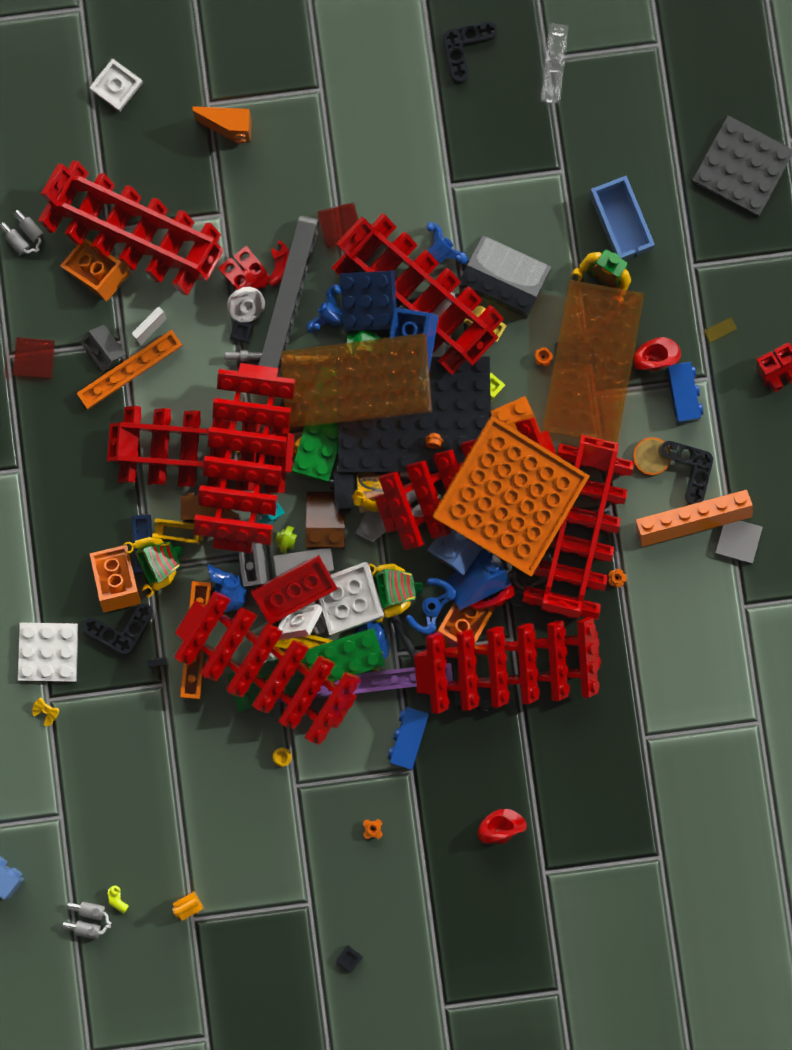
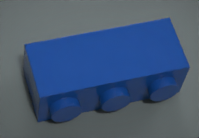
M691 362L668 366L666 370L676 424L699 421L701 415H703L702 404L698 403L697 396H700V390L694 381V378H696L695 366L692 367Z
M409 707L406 708V711H401L399 721L402 724L400 729L396 728L393 740H396L394 748L390 747L387 757L391 759V764L412 770L429 713Z

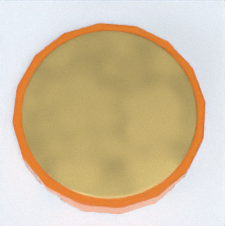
M650 437L638 443L634 449L633 461L640 472L654 476L661 474L667 469L671 460L661 457L658 451L660 444L664 441L659 438ZM668 446L664 447V450L667 451L666 454L671 452Z

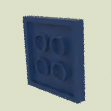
M395 272L341 273L344 331L391 329L394 309L397 308Z

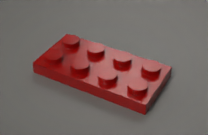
M317 555L251 590V593L269 625L336 591L338 587L320 555Z

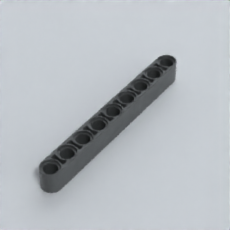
M299 217L259 366L278 368V377L283 365L319 232L320 220L315 218Z

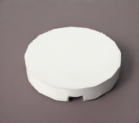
M242 287L230 295L227 301V309L230 316L238 320V322H251L260 316L261 311H264L265 300L258 289Z

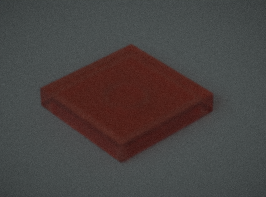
M354 202L317 211L327 249L336 247V243L359 220Z
M17 337L13 375L52 379L55 340Z

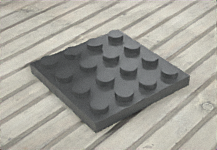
M727 116L692 182L759 217L792 157V149Z

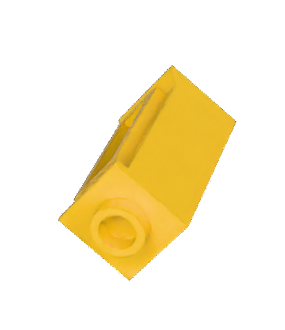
M155 518L156 526L155 533L152 535L153 538L200 545V541L204 540V536L194 535L193 539L163 535L165 526L194 530V523Z

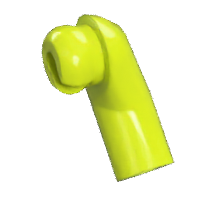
M118 886L110 887L108 890L109 904L124 914L129 906L121 901L120 888Z

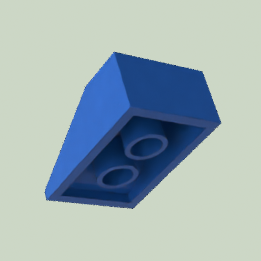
M486 549L481 550L464 575L455 571L446 580L456 590V597L453 600L459 611L511 585L507 572L499 558Z

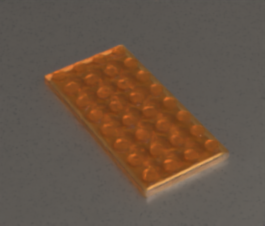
M569 280L542 431L548 430V432L580 438L581 435L618 443L645 293Z
M426 334L281 351L283 378L295 379L294 398H284L285 407L291 408L289 428L432 412Z

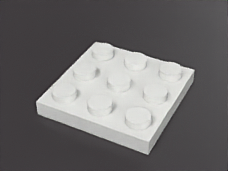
M368 562L331 574L338 589L319 599L329 635L333 636L385 617Z
M20 623L18 681L77 682L78 624Z

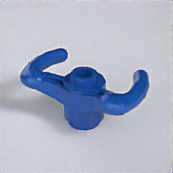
M428 222L426 225L429 232L434 231V244L428 249L430 254L440 263L446 258H452L460 264H468V256L464 252L453 249V242L449 238L443 237L441 227L434 222Z
M334 284L329 287L326 292V303L323 302L318 309L319 316L311 320L306 327L308 333L313 334L320 329V325L326 323L334 327L342 325L343 310L337 306L335 294L341 293L340 285Z
M428 578L426 582L428 585L442 587L446 590V593L437 598H427L423 602L422 611L427 617V626L419 625L411 615L406 616L408 624L415 631L424 635H432L437 631L435 620L443 605L456 597V590L449 583L438 578ZM431 603L435 604V609L429 610L428 605H431Z

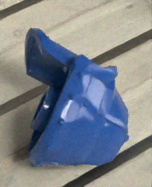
M207 564L211 580L216 582L211 596L215 591L231 599L223 613L242 608L247 600V588L243 587V582L240 580L239 575H232V573L222 571Z

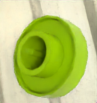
M287 526L286 530L282 529V532H277L275 543H278L277 547L280 548V553L287 554L288 549L293 550L297 538V535L293 534L294 527Z

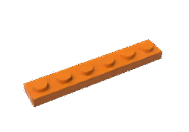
M170 330L77 392V394L89 410L183 347L175 333Z

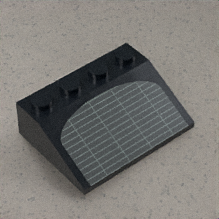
M482 236L460 279L459 287L466 289L469 286L478 296L528 318L551 266Z

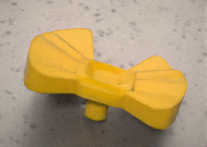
M39 698L33 704V716L43 712L46 714L44 726L52 725L59 715V709L45 704L42 698Z

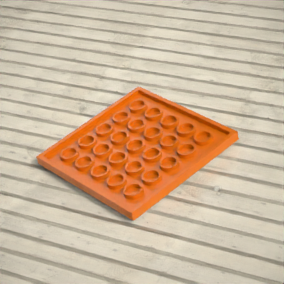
M490 416L432 517L525 574L532 576L590 476L502 421Z

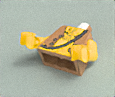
M373 472L356 474L357 490L352 498L354 499V504L359 506L360 513L379 511L374 496L383 493L378 477L382 476L381 474Z

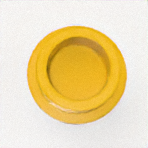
M281 747L274 751L272 759L277 766L285 767L291 762L292 755L287 748Z

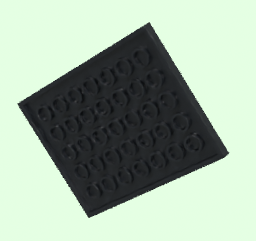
M481 356L473 366L465 361L453 375L448 373L438 362L441 357H432L426 392L383 385L382 380L386 357H337L338 473L407 472V465L421 461L426 462L429 472H439L433 455L452 449L458 464L465 461L461 444L478 439L491 416L490 356ZM430 433H437L444 440V443L441 444L440 449H431L426 446L425 437L429 436Z

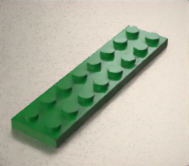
M374 628L311 647L301 660V663L309 668H312L318 656L334 662L335 665L327 676V679L332 682L340 680L345 672L357 675L386 665ZM276 658L264 662L257 675L267 681L280 660ZM297 668L284 689V692L289 695L297 692L306 677ZM232 672L226 675L229 684L235 676L236 672ZM252 681L243 697L233 694L238 712L253 707L254 701L262 690L255 682Z

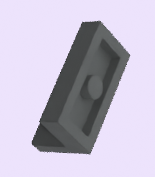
M105 325L90 330L80 341L102 371L108 369L115 360L126 355Z

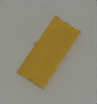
M730 317L704 330L709 341L712 342L736 330L737 327Z

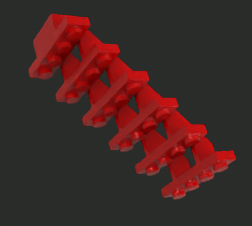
M72 161L68 169L64 164L56 166L41 192V195L47 200L48 204L38 219V222L49 233L55 232L62 218H73L65 235L75 245H81L89 230L100 231L92 247L102 258H108L116 243H127L118 259L128 270H135L142 256L149 255L153 256L145 272L156 283L162 282L169 268H180L172 284L182 295H189L196 280L208 281L224 251L217 243L221 234L212 223H205L201 232L192 229L195 222L184 210H179L173 220L165 216L168 209L158 198H152L148 207L138 204L142 197L132 186H125L121 195L113 192L115 184L105 173H99L93 183L86 179L89 173L78 161ZM77 192H88L79 209L71 206ZM104 204H115L106 221L97 218ZM131 216L141 217L132 234L124 231ZM157 229H168L159 246L150 243ZM184 241H193L195 243L186 259L177 255Z
M384 213L372 225L361 216L336 243L345 254L331 269L340 277L341 273H355L358 268L363 272L395 271L401 263L409 266L395 281L397 308L401 305L408 310L433 313L444 300L452 303L438 318L433 353L443 342L450 346L438 362L451 375L465 361L473 366L499 338L493 331L504 318L491 305L477 317L472 311L483 300L469 286L456 299L451 292L461 281L450 269L446 268L434 280L429 274L439 265V262L429 251L424 250L413 262L408 256L418 245L405 231L391 243L387 237L397 227ZM380 245L387 248L386 251L369 268L364 262ZM423 281L428 283L430 286L413 304L406 300ZM466 318L473 322L472 325L456 342L449 337Z
M240 363L238 371L218 370L217 389L234 391L236 393L234 400L214 398L212 418L231 420L229 429L209 427L207 447L226 449V454L224 458L204 457L203 476L221 478L222 480L220 488L200 485L198 505L217 508L215 517L195 515L193 535L213 537V548L252 553L253 543L271 545L273 525L256 523L257 513L276 515L278 496L261 494L260 492L262 484L280 487L282 466L265 464L266 455L285 456L287 437L269 434L271 426L289 428L291 408L274 406L275 397L294 398L295 379L278 377V368ZM242 393L269 396L267 405L242 402L241 396ZM237 421L265 425L263 434L237 431ZM234 450L260 454L259 461L254 463L232 460V452ZM228 480L256 483L254 492L227 489ZM223 509L250 512L249 522L222 518Z
M124 407L123 422L110 423L107 452L108 462L119 463L118 482L134 483L137 475V463L149 466L148 485H165L167 476L166 466L179 468L177 487H195L196 468L203 469L204 463L198 461L197 456L199 435L208 436L209 431L207 428H200L201 411H184L183 426L180 427L170 426L171 409L169 408L154 409L153 424H140L142 418L141 407ZM213 418L212 427L229 429L231 421ZM242 422V431L263 434L259 432L260 424ZM290 425L289 428L272 426V433L269 434L287 438L285 456L269 457V465L282 466L280 487L267 485L268 494H284L286 473H290L292 469L294 434L289 433ZM139 430L152 433L150 458L138 457ZM169 433L182 435L180 460L168 459ZM210 448V457H225L226 449ZM240 451L239 461L257 463V454ZM208 477L207 486L220 488L222 479ZM238 481L237 490L254 491L256 483Z
M534 417L515 422L519 433L556 455L548 430L539 432ZM477 439L461 444L465 459ZM453 449L433 455L439 472L430 475L425 461L407 465L406 469L411 483L407 485H402L398 472L378 477L383 493L374 496L386 532L398 531L404 550L420 547L424 544L417 527L424 521H426L432 539L447 536L451 533L448 526L433 518L432 515L440 503L433 483L442 479L447 492L463 462L457 463ZM413 489L423 513L417 517L413 516L406 496Z
M581 435L578 448L559 444L557 456L566 462H574V467L579 469L580 465L583 467L591 466L598 468L600 471H607L604 484L587 480L579 494L591 496L596 500L601 499L598 512L572 506L558 533H556L548 547L555 548L552 561L541 559L533 573L539 577H548L545 590L526 586L522 602L533 606L539 605L542 606L541 609L549 613L564 614L570 618H580V616H583L584 618L592 617L598 620L601 604L583 599L586 587L605 591L607 575L592 572L590 569L593 558L602 562H611L614 546L597 542L600 529L607 533H618L621 518L603 514L606 500L613 504L625 505L627 489L610 485L613 472L620 476H631L634 461L617 457L619 443ZM566 522L594 528L591 541L565 535ZM559 552H572L579 556L587 557L585 568L580 569L557 563ZM553 579L570 582L576 586L581 585L578 598L550 592Z
M214 591L207 604L195 600L175 632L183 640V643L174 658L179 662L191 665L201 649L210 657L200 672L203 677L217 681L227 665L236 672L226 688L228 692L243 697L252 681L255 682L262 690L252 705L254 708L269 713L278 697L281 698L288 706L278 722L283 726L295 729L304 713L307 714L314 722L304 738L309 742L321 745L331 727L338 728L348 710L352 707L357 698V695L353 692L357 689L361 679L345 672L338 684H335L327 679L335 663L321 656H318L312 668L301 663V660L305 657L309 647L301 642L292 640L285 652L275 647V644L279 641L283 631L275 626L266 624L259 636L249 631V628L252 626L257 615L249 610L240 608L233 620L223 615V612L226 610L231 599L223 594ZM219 620L228 629L214 649L205 642ZM245 636L254 645L240 665L231 658ZM271 652L280 661L266 681L257 674ZM297 668L306 677L294 697L284 692V689ZM323 684L332 693L320 713L310 708V705Z
M586 617L578 621V635L565 636L564 621L556 620L547 625L548 638L535 639L534 624L526 623L517 628L518 641L505 642L504 628L496 626L487 630V644L475 645L473 630L466 629L456 634L457 647L444 648L443 633L436 632L426 637L427 650L414 655L417 693L430 694L431 711L435 714L449 709L447 690L461 691L462 710L467 711L479 706L477 687L491 688L492 707H501L509 703L508 684L521 685L522 704H530L539 699L538 681L551 682L552 701H560L569 696L567 677L581 678L582 697L590 698L598 694L599 682L597 671L600 669L601 664L598 649L600 642L594 618ZM565 644L579 645L580 668L568 669L566 664L567 648ZM535 647L549 648L550 671L538 672L536 667L537 651ZM505 651L519 652L520 674L508 675ZM475 654L488 655L490 677L478 678ZM445 657L458 658L460 680H447Z

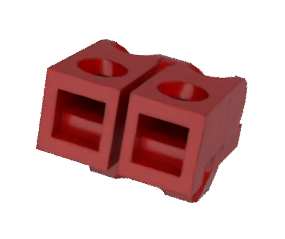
M247 246L233 256L236 262L230 258L218 267L224 279L236 290L242 287L265 288L269 285L268 280L271 278ZM244 254L249 255L245 260H240ZM233 265L234 268L226 273V268Z
M789 342L775 349L774 352L771 351L756 359V370L765 387L769 386L774 393L783 388L781 379L786 377L789 384H792V346Z

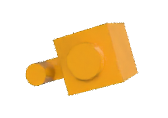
M195 891L173 903L174 908H172L176 918H181L182 921L204 909Z

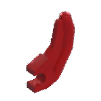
M280 240L277 243L282 249L280 251H276L274 248L271 249L275 260V269L269 279V284L272 287L282 282L289 256L287 246Z

